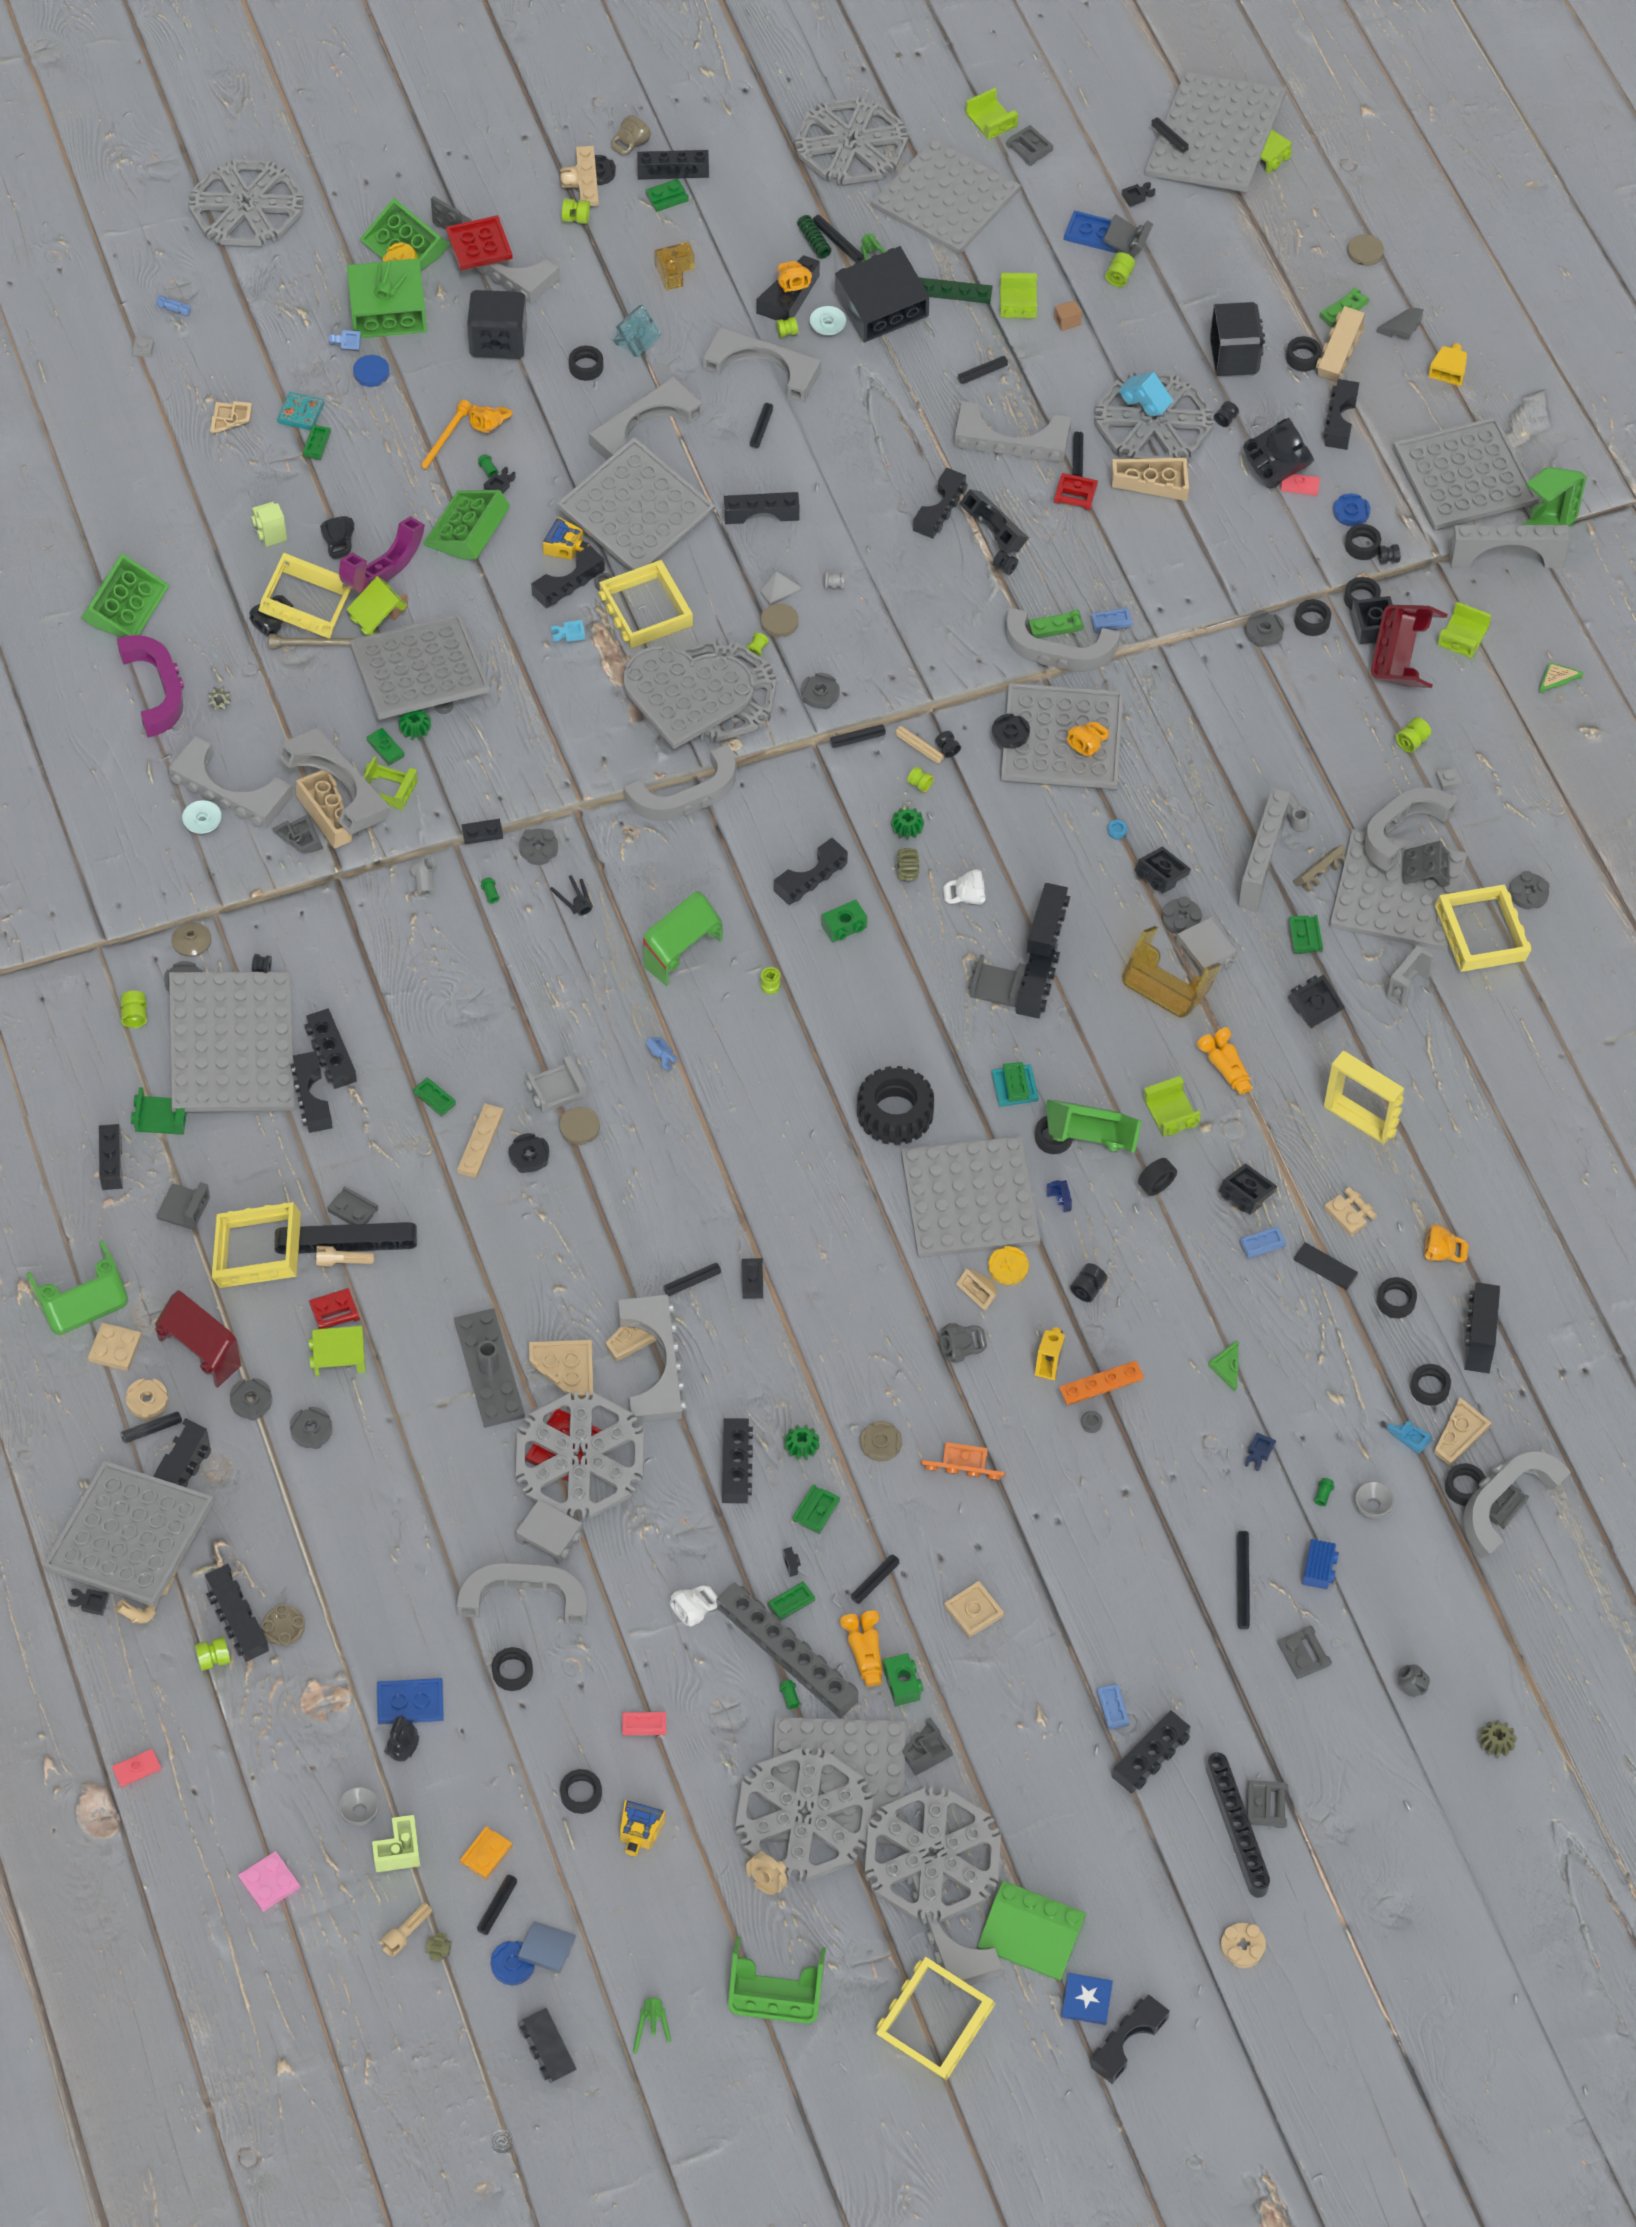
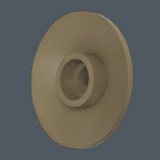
M185 923L179 926L172 935L173 948L183 956L192 957L200 955L211 944L210 931L200 923Z

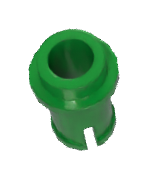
M483 454L478 458V465L484 469L488 478H491L495 473L498 474V470L492 463L491 456Z
M488 877L481 881V889L484 890L487 901L493 904L498 902L500 897L495 888V880Z
M1322 1478L1318 1482L1319 1488L1313 1501L1319 1506H1326L1329 1495L1335 1486L1331 1479Z
M792 1680L782 1682L779 1691L783 1693L787 1709L789 1710L801 1705L795 1690L796 1684Z

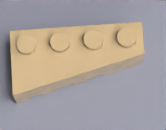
M1344 306L1342 312H1338L1336 327H1332L1329 334L1330 341L1329 343L1326 342L1322 353L1324 355L1317 361L1316 368L1318 369L1319 377L1335 382L1341 379L1348 363L1346 358H1351L1354 346H1357L1359 336L1364 332V312Z
M1187 458L1112 459V487L1187 501L1189 494Z
M321 770L296 780L295 796L335 849L351 842L352 834L350 835L338 822L344 806L332 774Z

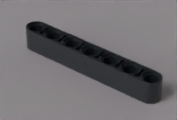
M411 1222L300 1226L298 1254L317 1253V1246H334L336 1251L347 1252L413 1249L417 1246V1226ZM281 1227L275 1230V1252L279 1254H286L288 1227Z
M1215 1752L1209 1756L1206 1768L1207 1775L1248 1890L1252 1896L1261 1898L1268 1892L1270 1877L1229 1762L1224 1754ZM1217 1763L1220 1764L1222 1767L1215 1768L1212 1766V1764ZM1226 1783L1229 1787L1223 1788L1219 1784ZM1231 1802L1234 1803L1236 1806L1229 1807L1226 1805V1803ZM1239 1822V1823H1241L1243 1826H1242V1827H1236L1233 1823ZM1247 1842L1250 1846L1244 1847L1240 1843ZM1255 1862L1257 1866L1251 1867L1247 1863ZM1259 1881L1262 1882L1264 1886L1258 1887L1254 1883Z

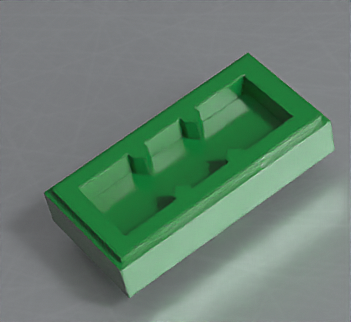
M312 425L303 450V457L321 460L331 434V428Z
M383 728L366 737L367 742L388 765L405 756L404 751Z
M1023 1062L1003 1064L1009 1101L1029 1099Z
M428 1077L413 1089V1093L441 1117L456 1105V1100Z
M803 1581L770 1600L768 1607L782 1621L814 1602L815 1596Z

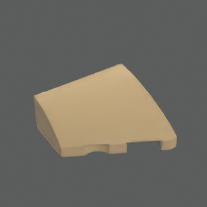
M233 401V404L216 402L210 433L214 434L250 422L253 411L252 403Z

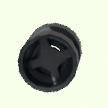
M1226 401L1221 406V409L1215 413L1214 419L1220 426L1228 427L1239 414V409L1234 403Z
M1392 544L1390 548L1385 545L1379 546V563L1381 565L1387 564L1390 561L1399 563L1401 559L1399 545Z
M1000 550L996 554L992 565L997 569L1001 568L1007 575H1011L1018 565V559L1014 556L1010 557L1007 552Z
M951 731L940 733L935 740L938 747L942 748V753L946 758L955 756L961 750V745L958 741L954 740L955 737Z

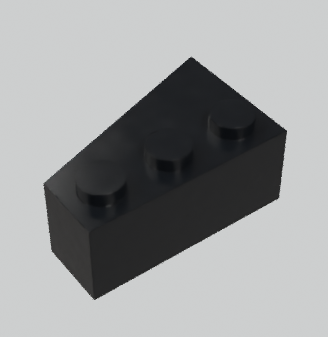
M185 1418L182 1423L185 1427L180 1437H174L172 1441L176 1443L169 1455L165 1454L153 1477L187 1488L191 1476L197 1474L200 1463L210 1455L211 1447L207 1429Z
M547 2008L532 2014L518 2023L523 2038L527 2040L530 2046L529 2050L534 2060L537 2059L541 2066L539 2071L545 2081L548 2080L549 2083H552L577 2070Z

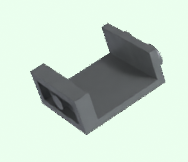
M980 954L979 961H975L973 966L974 978L970 977L968 989H971L970 997L1017 1008L1018 990L1025 975L1026 964L1019 963L1017 971L984 964V955Z

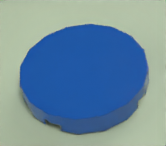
M377 355L363 356L354 363V378L363 386H379L381 382L386 381L389 377V364L384 358Z
M1349 493L1340 496L1334 502L1333 514L1339 523L1346 526H1355L1367 521L1371 507L1366 499H1362L1360 495Z
M504 1942L497 1946L492 1953L490 1963L492 1973L503 1984L512 1986L522 1984L534 1973V1964L518 1959L523 1942Z

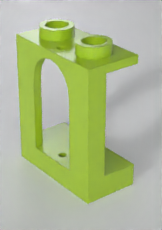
M375 756L371 763H367L363 776L369 784L376 778H383L401 784L395 797L378 793L390 807L400 810L404 809L418 782L417 769L409 768L407 773H403L378 765L377 757Z

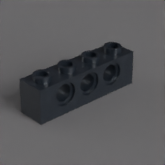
M708 150L637 152L638 180L709 178Z
M329 1008L306 1015L307 1024H304L307 1035H311L313 1038L311 1044L314 1051L319 1052L318 1060L320 1066L326 1069L324 1074L327 1082H331L334 1089L357 1082L356 1070Z
M724 1418L722 1503L748 1504V1496H752V1483H748V1477H752V1464H748V1458H753V1445H749V1439H753V1427L749 1426V1419ZM739 1440L742 1441V1443L736 1444L734 1443V1441ZM735 1459L742 1460L741 1462H734ZM734 1478H740V1479H742V1480H741V1481H734L733 1479H734Z
M1170 1710L1113 1768L1112 1778L1131 1794L1136 1789H1142L1147 1782V1778L1151 1774L1155 1775L1160 1770L1161 1764L1165 1759L1169 1761L1176 1753L1175 1749L1179 1745L1184 1746L1188 1742L1191 1726ZM1168 1736L1172 1738V1740L1166 1741L1162 1737ZM1155 1751L1158 1753V1755L1153 1756L1150 1755L1148 1752ZM1139 1765L1142 1766L1144 1769L1136 1770L1134 1766Z

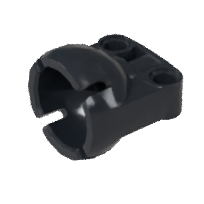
M1290 418L1283 419L1257 437L1248 439L1243 446L1247 458L1267 488L1277 487L1280 482L1301 469L1308 467L1314 461L1312 454L1304 444L1302 437Z

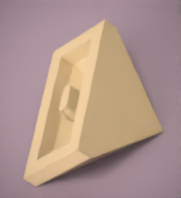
M970 1268L965 1270L956 1283L984 1311L988 1309L997 1296L993 1280Z

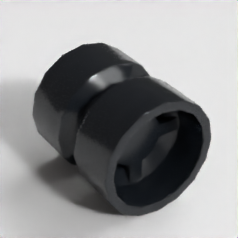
M1087 1263L1080 1271L1079 1276L1070 1285V1290L1078 1299L1084 1302H1092L1108 1279L1107 1274L1097 1265Z

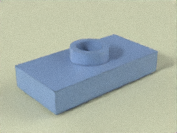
M1128 608L1091 613L1095 632H1100L1102 628L1113 630L1132 627Z
M1278 1226L1240 1238V1244L1248 1259L1286 1246V1241Z
M1114 1684L1097 1688V1695L1107 1729L1111 1730L1129 1726V1719L1119 1685Z

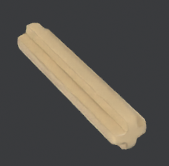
M899 726L896 729V736L937 764L943 761L944 754L903 726Z

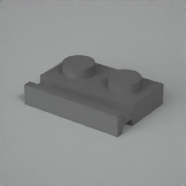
M344 1186L342 1192L334 1198L327 1209L329 1213L348 1224H367L375 1211H378V1205Z
M1511 1484L1492 1504L1489 1512L1490 1520L1495 1524L1498 1523L1502 1526V1529H1505L1528 1501L1529 1496L1527 1494L1524 1495L1521 1493V1490Z

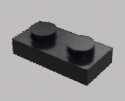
M500 819L461 824L465 844L503 839Z
M763 1258L742 1259L743 1299L763 1298Z

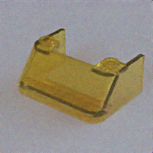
M1153 926L1143 930L1122 974L1124 985L1177 1017L1182 1018L1190 1015L1209 992L1222 964L1216 963L1207 967L1203 976L1194 977L1189 985L1157 966L1160 961V952L1150 944L1158 927Z

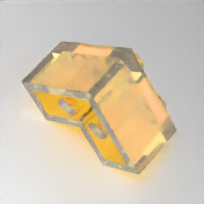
M689 241L654 250L655 267L666 291L683 287V272L695 269L694 252Z

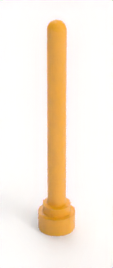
M460 400L456 409L457 413L421 463L423 469L428 468L462 417L469 415L473 407L469 401Z

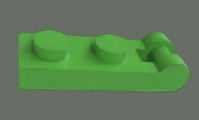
M1353 288L1349 294L1321 311L1320 318L1332 328L1337 324V314L1342 312L1344 306L1360 310L1368 304L1369 298L1366 295H1362L1358 288Z
M1079 610L1028 620L1031 635L1035 638L1078 632L1084 629L1083 621L1080 620L1081 614Z

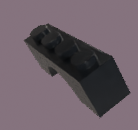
M1338 379L1337 386H1333L1331 397H1334V400H1330L1328 410L1332 412L1327 414L1326 425H1329V428L1325 427L1323 436L1324 439H1327L1326 447L1348 450L1352 424L1343 419L1341 413L1355 408L1360 382Z
M946 467L938 480V493L943 497V500L933 506H921L913 519L914 532L932 539L937 533L941 532L943 522L949 519L952 508L958 505L960 495L964 494L967 490L968 484L966 483L965 474Z
M969 489L959 503L971 516L985 523L995 533V539L1006 550L1019 552L1029 537L981 491Z
M798 492L726 495L724 496L725 524H744L747 518L759 513L775 515L781 522L799 521Z
M591 545L576 554V568L570 574L562 577L545 574L531 583L532 596L546 609L551 605H555L559 600L572 594L580 586L586 585L588 581L598 574L605 571L604 558Z
M830 838L818 847V864L813 869L806 872H795L788 869L774 879V892L788 905L799 901L808 891H813L823 880H828L834 872L846 866L848 863V851L834 838Z
M317 1051L293 1055L294 1063L290 1064L292 1076L296 1075L297 1080L294 1081L296 1093L300 1092L301 1095L297 1099L299 1109H304V1114H301L303 1126L308 1127L309 1133L332 1129L328 1101L320 1100L310 1093L312 1085L322 1078Z
M1149 1994L1144 2000L1142 1998L1138 2000L1133 2008L1135 2011L1130 2016L1127 2014L1119 2024L1121 2027L1116 2032L1112 2031L1106 2038V2044L1103 2048L1098 2047L1091 2056V2068L1111 2084L1117 2080L1127 2067L1128 2059L1123 2051L1125 2041L1138 2033L1155 2035L1169 2018L1170 2010Z

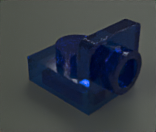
M1056 1180L1046 1185L1047 1197L1056 1196L1058 1206L1062 1205L1063 1213L1070 1212L1072 1209V1199L1067 1180Z

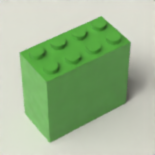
M419 258L391 262L387 280L391 282L392 288L405 273H407V277L397 288L394 296H389L388 299H381L374 293L378 265H382V280L388 261L347 265L353 330L360 331L361 338L427 332Z

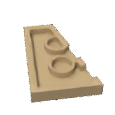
M625 1326L620 1327L605 1345L614 1360L618 1362L657 1340L644 1330Z
M1460 1397L1435 1448L1434 1454L1451 1466L1491 1427L1492 1423Z

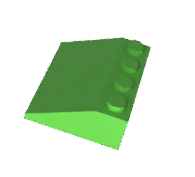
M395 198L389 202L360 238L365 245L382 259L388 252L387 249L395 243L403 242L410 245L418 255L421 271L436 261L450 245Z
M457 490L423 544L426 547L460 559H477L506 515L510 505L500 490Z
M121 553L80 618L97 629L119 637L140 635L168 589L169 584Z
M1002 1881L977 1949L995 1948L998 1957L1061 1981L1085 1924L1086 1913Z

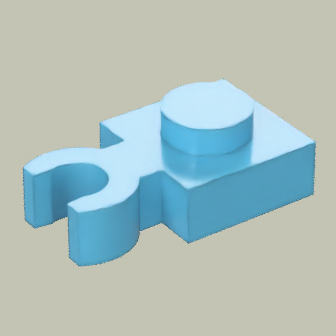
M582 620L563 622V627H551V633H558L552 635L554 642L560 641L562 638H566V642L585 640Z

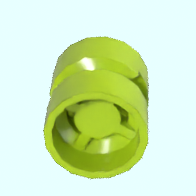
M564 198L562 222L572 223L576 220L577 223L588 224L590 201L579 200L576 202L575 199Z
M1123 252L1114 255L1105 273L1108 283L1116 287H1123L1127 284L1136 264L1133 257Z
M1415 717L1396 734L1395 738L1401 749L1408 753H1413L1421 743H1424L1432 735V731L1425 720Z
M135 990L124 992L120 997V1006L122 1008L121 1023L128 1028L144 1026L147 1022L146 995Z
M224 1636L213 1639L211 1644L207 1641L194 1644L201 1671L212 1669L216 1663L219 1666L231 1663Z

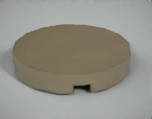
M1372 235L1356 236L1349 242L1348 246L1349 258L1357 264L1358 262L1363 263L1364 266L1378 263L1382 259L1384 252L1382 242Z
M777 603L770 605L761 614L762 628L768 635L773 637L789 636L798 627V614L796 610L786 604Z
M576 1107L563 1114L560 1119L559 1128L566 1141L576 1145H583L597 1137L600 1130V1122L594 1111L584 1107Z
M884 1421L871 1423L870 1426L863 1429L860 1436V1447L864 1455L878 1462L894 1458L900 1452L902 1446L899 1430L891 1423Z

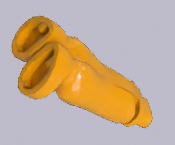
M1224 1027L1218 1030L1214 1037L1211 1034L1202 1036L1196 1043L1197 1047L1208 1054L1209 1061L1221 1072L1226 1081L1231 1085V1088L1236 1089L1239 1095L1253 1089L1250 1084L1251 1079L1239 1057L1237 1049L1233 1044H1228L1232 1034L1230 1029Z
M875 1610L867 1611L860 1616L859 1620L863 1633L859 1631V1620L856 1614H847L839 1619L840 1626L849 1633L847 1640L854 1654L861 1674L860 1677L864 1679L866 1687L882 1684L881 1676L883 1671L879 1648V1634L874 1629L880 1616L879 1612Z

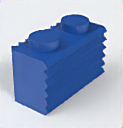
M1310 1540L1303 1585L1328 1589L1329 1583L1334 1582L1336 1571L1332 1570V1564L1337 1565L1339 1552L1335 1551V1543Z

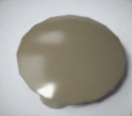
M282 1603L271 1609L265 1615L262 1622L264 1636L269 1642L277 1646H287L295 1643L301 1638L305 1629L303 1615L297 1609Z

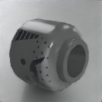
M1406 1665L1399 1671L1398 1685L1409 1696L1416 1697L1427 1692L1430 1677L1418 1665Z

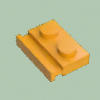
M486 1826L462 1856L460 1863L466 1865L468 1869L487 1880L512 1848V1842Z

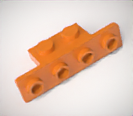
M1132 1361L1062 1385L1059 1390L1066 1405H1070L1144 1379V1375L1137 1361Z
M946 1442L943 1463L921 1460V1464L925 1465V1469L937 1471L938 1467L946 1468L948 1473L958 1474L959 1470L967 1471L968 1476L979 1477V1474L983 1473L988 1474L989 1479L1000 1480L1001 1476L1005 1477L1006 1473L985 1469L988 1448Z

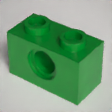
M855 899L821 914V926L833 943L867 928V915Z
M908 1653L883 1659V1671L895 1707L919 1701L923 1685L921 1679L916 1678L917 1667L915 1661L910 1660ZM901 1677H906V1678H908L909 1680H908V1681H901V1680H899V1678H901Z

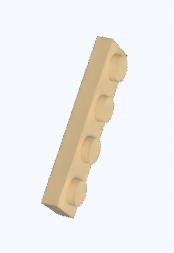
M484 1104L457 1168L459 1174L477 1179L503 1117L504 1108Z

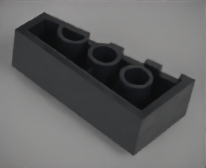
M803 255L797 262L812 272L809 287L784 292L778 280H776L756 299V314L773 320H787L789 317H795L820 276V261Z
M1045 882L1028 937L1026 953L1050 958L1052 950H1056L1058 942L1056 938L1060 936L1061 923L1064 922L1066 916L1065 909L1066 907L1068 908L1071 896L1067 895L1068 887Z
M1058 944L1056 950H1052L1050 958L1035 954L1029 955V963L1027 962L1025 975L1018 990L1016 1014L1040 1019L1041 1011L1045 1012L1047 1006L1045 997L1050 995L1052 984H1049L1050 979L1054 980L1056 968H1053L1054 963L1058 964L1060 952H1057Z
M1475 1282L1474 1290H1470L1468 1302H1471L1472 1305L1468 1306L1467 1317H1470V1320H1467L1466 1332H1469V1334H1466L1464 1346L1467 1347L1465 1370L1490 1373L1496 1346L1500 1286Z
M226 1564L205 1574L208 1588L206 1597L210 1605L215 1604L217 1608L215 1613L220 1622L224 1621L226 1625L224 1630L229 1639L233 1638L236 1643L233 1646L238 1657L243 1656L245 1662L268 1652V1642L256 1618L251 1617L252 1611L246 1599L242 1600L243 1595L237 1580L233 1581L232 1570L229 1564Z

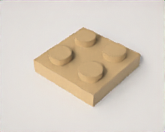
M101 1323L89 1353L88 1361L129 1371L141 1341L142 1333Z
M979 1581L944 1603V1608L968 1638L973 1637L1004 1617L1003 1610Z

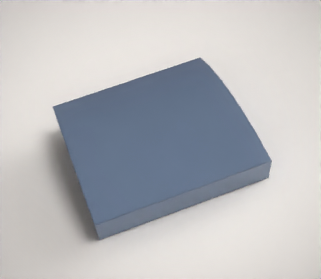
M534 1921L520 1949L518 1959L561 1973L566 1957H569L576 1935Z

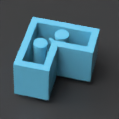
M1155 372L1131 376L1118 390L1128 405L1140 402L1149 417L1161 415L1174 401Z

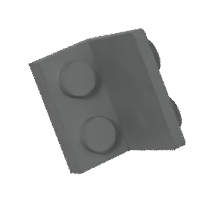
M434 196L431 198L432 221L436 226L446 230L447 226L472 220Z
M1115 214L1103 241L1119 252L1127 253L1134 258L1143 249L1153 223L1147 220L1143 226L1140 224L1136 228Z
M1441 841L1404 851V882L1406 884L1433 877L1442 887L1450 885V852Z
M200 1182L198 1188L194 1190L171 1184L156 1215L157 1219L194 1230L210 1198L208 1184Z

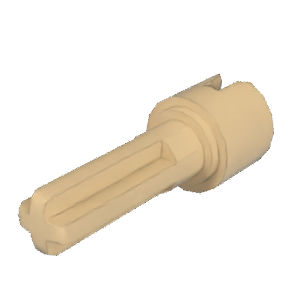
M317 1246L316 1266L333 1267L335 1263L373 1264L374 1253L336 1251L334 1246Z
M423 1903L397 1929H390L378 1941L379 1944H384L382 1950L390 1957H395L407 1945L406 1938L431 1914L432 1908L428 1904Z

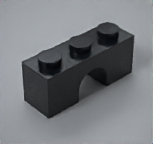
M119 1124L99 1125V1178L102 1190L123 1189V1171L121 1166L122 1135Z

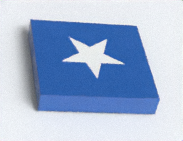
M1068 1973L1061 2018L1106 2025L1113 1980Z

